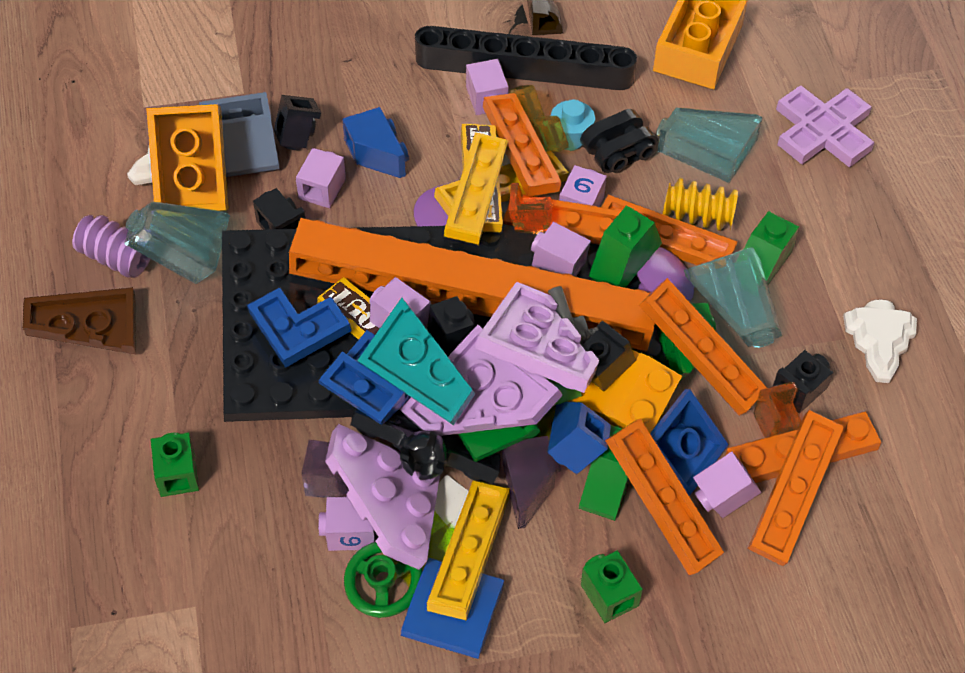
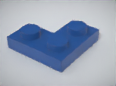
M278 288L247 305L250 315L285 368L351 332L350 323L332 297L298 314L281 288Z

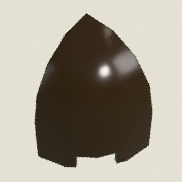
M527 0L532 35L563 34L560 12L553 0Z

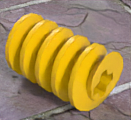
M679 178L674 186H671V183H669L663 215L670 216L672 211H675L676 219L682 221L684 216L688 214L691 225H695L698 218L702 217L704 228H708L711 222L716 220L718 231H721L728 222L731 230L738 200V190L733 189L727 198L725 197L724 187L720 186L716 193L712 195L710 184L706 183L702 191L698 192L696 181L693 180L688 189H684L683 178Z

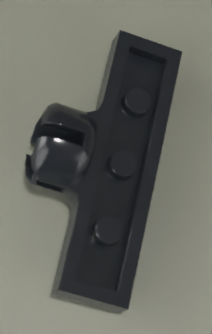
M357 408L354 409L350 426L355 427L361 434L367 437H379L392 442L397 449L401 450V465L410 476L416 471L419 472L418 479L420 480L433 479L442 474L444 467L449 466L462 471L465 476L474 481L481 482L484 480L494 484L500 472V455L497 453L475 462L461 438L453 435L439 436L434 432L423 431L409 418L398 412L380 425Z

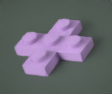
M800 85L778 101L776 110L795 125L779 136L777 145L799 163L803 164L825 148L848 167H851L872 151L874 141L854 127L869 116L871 106L848 88L827 103H823Z

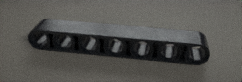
M424 26L415 33L416 62L425 69L466 73L467 64L498 59L504 77L511 79L610 90L629 89L635 79L637 55L627 47L439 26Z

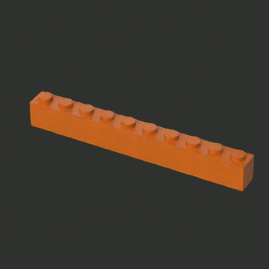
M300 218L289 250V274L330 283H337L344 277L358 289L372 292L380 286L385 287L396 277L428 299L432 305L458 296L459 300L473 314L492 317L516 282L549 294L548 290L562 286L572 318L584 316L588 329H594L601 321H604L630 342L631 348L644 351L648 350L654 331V321L639 306L650 293L640 289L633 290L611 285L607 282H596L570 274H559L533 266L517 265L500 259L480 257L463 251H452L426 243H415L397 239L393 236L373 234L357 228H346L327 224L320 220L313 221Z

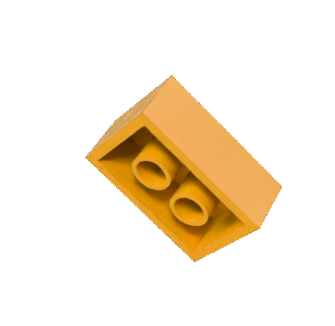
M678 0L657 42L653 71L714 90L743 26L748 0Z
M213 104L146 108L155 215L228 210L221 106Z

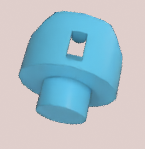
M574 99L557 104L552 109L550 115V134L553 143L561 149L570 151L580 148L582 146L580 143L581 135L590 125L595 123L594 111L589 105Z

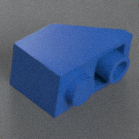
M380 107L342 119L344 141L357 165L398 178L406 176L405 162L409 161L407 148L404 142H398L392 119H386Z
M564 402L557 404L547 453L557 463L566 466L577 475L608 449L605 440L610 436L611 424L583 403Z

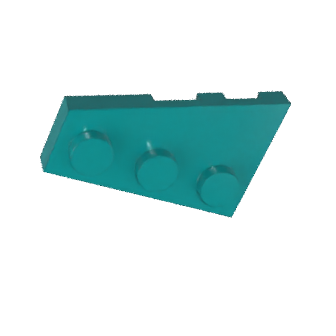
M402 297L357 360L453 426L476 394Z

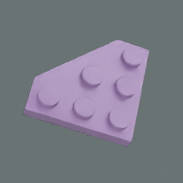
M519 282L514 284L482 329L475 345V349L487 353L492 358L507 361L531 374L541 375L560 383L565 388L575 389L582 393L586 391L599 364V360L593 351L586 352L581 346V335L569 319H562L556 312L558 304L552 296Z
M477 325L448 356L476 393L454 426L411 397L400 410L421 430L443 436L537 424L562 397V393L543 376L531 374L519 366L492 358L487 353L475 349L477 337L482 331V328Z
M338 424L331 434L326 464L333 475L339 473L349 489L346 495L362 521L368 519L379 536L375 542L382 553L419 570L427 562L440 475L433 479L420 480L418 479L419 472L414 471L413 475L410 476L401 465L400 451Z

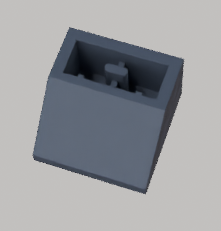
M266 92L199 102V105L218 104L221 106L226 177L279 169Z

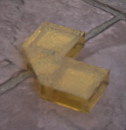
M521 85L511 89V93L517 95L545 151L560 152L569 148L559 117L544 115L535 87L533 85Z

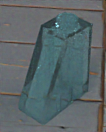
M676 107L668 119L664 117L657 128L656 136L659 137L657 151L730 183L758 140L763 117L757 114Z
M151 201L141 210H134L126 222L128 233L124 244L197 284L216 271L222 249V230H227L230 215L224 211Z
M753 247L684 270L686 278L747 347H765L772 344L775 338L783 336L760 258Z

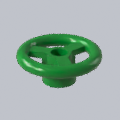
M373 542L358 550L347 564L344 573L345 593L350 603L357 610L368 616L376 618L395 616L409 608L422 574V567L418 570L402 562L394 565V562L385 555L373 556L366 562L365 560L370 556L382 553L377 543ZM357 572L364 575L368 585L375 589V605L365 601L360 596L356 587ZM410 572L411 582L407 592L398 601L389 604V589L394 586L397 578ZM379 573H388L386 579L382 581L376 580Z

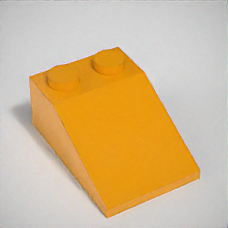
M632 350L636 361L605 391L592 382L584 393L581 392V397L567 401L583 403L609 424L622 429L641 418L647 430L651 433L682 376L650 356Z

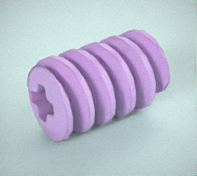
M91 215L83 217L78 223L72 239L73 248L77 252L85 254L90 259L97 260L98 263L108 266L111 270L119 271L125 277H138L147 267L154 251L153 240L143 239L141 234L132 233L127 227L123 226L120 228L118 222H109L108 217L104 215L97 216L95 219Z

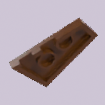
M130 287L24 298L23 330L26 336L136 355V301L134 289Z

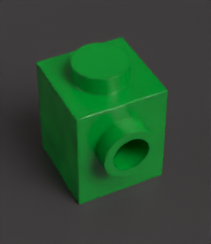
M168 433L162 437L152 438L151 449L154 479L160 497L199 491L195 451L190 433Z
M618 550L607 556L599 554L592 557L582 569L580 585L604 624L639 606L643 589Z

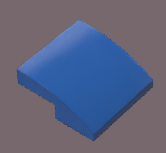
M366 330L347 354L341 352L318 381L319 384L382 425L408 401L410 396L357 361L375 336Z
M428 558L401 629V636L479 659L490 631L493 614L503 592L504 580L482 574L467 620L427 611V601L442 561Z

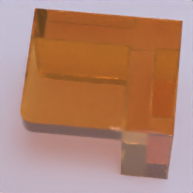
M511 183L508 211L515 232L538 234L541 231L545 233L552 224L553 202L551 197L523 198L519 183Z
M795 382L760 390L753 414L764 438L799 429L802 421L793 404L798 389Z

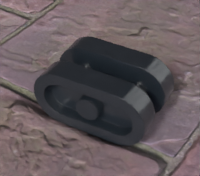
M626 109L590 125L581 135L580 143L589 154L595 155L594 160L604 173H616L629 164L651 157L656 151L658 138L649 127H643V120L634 109Z

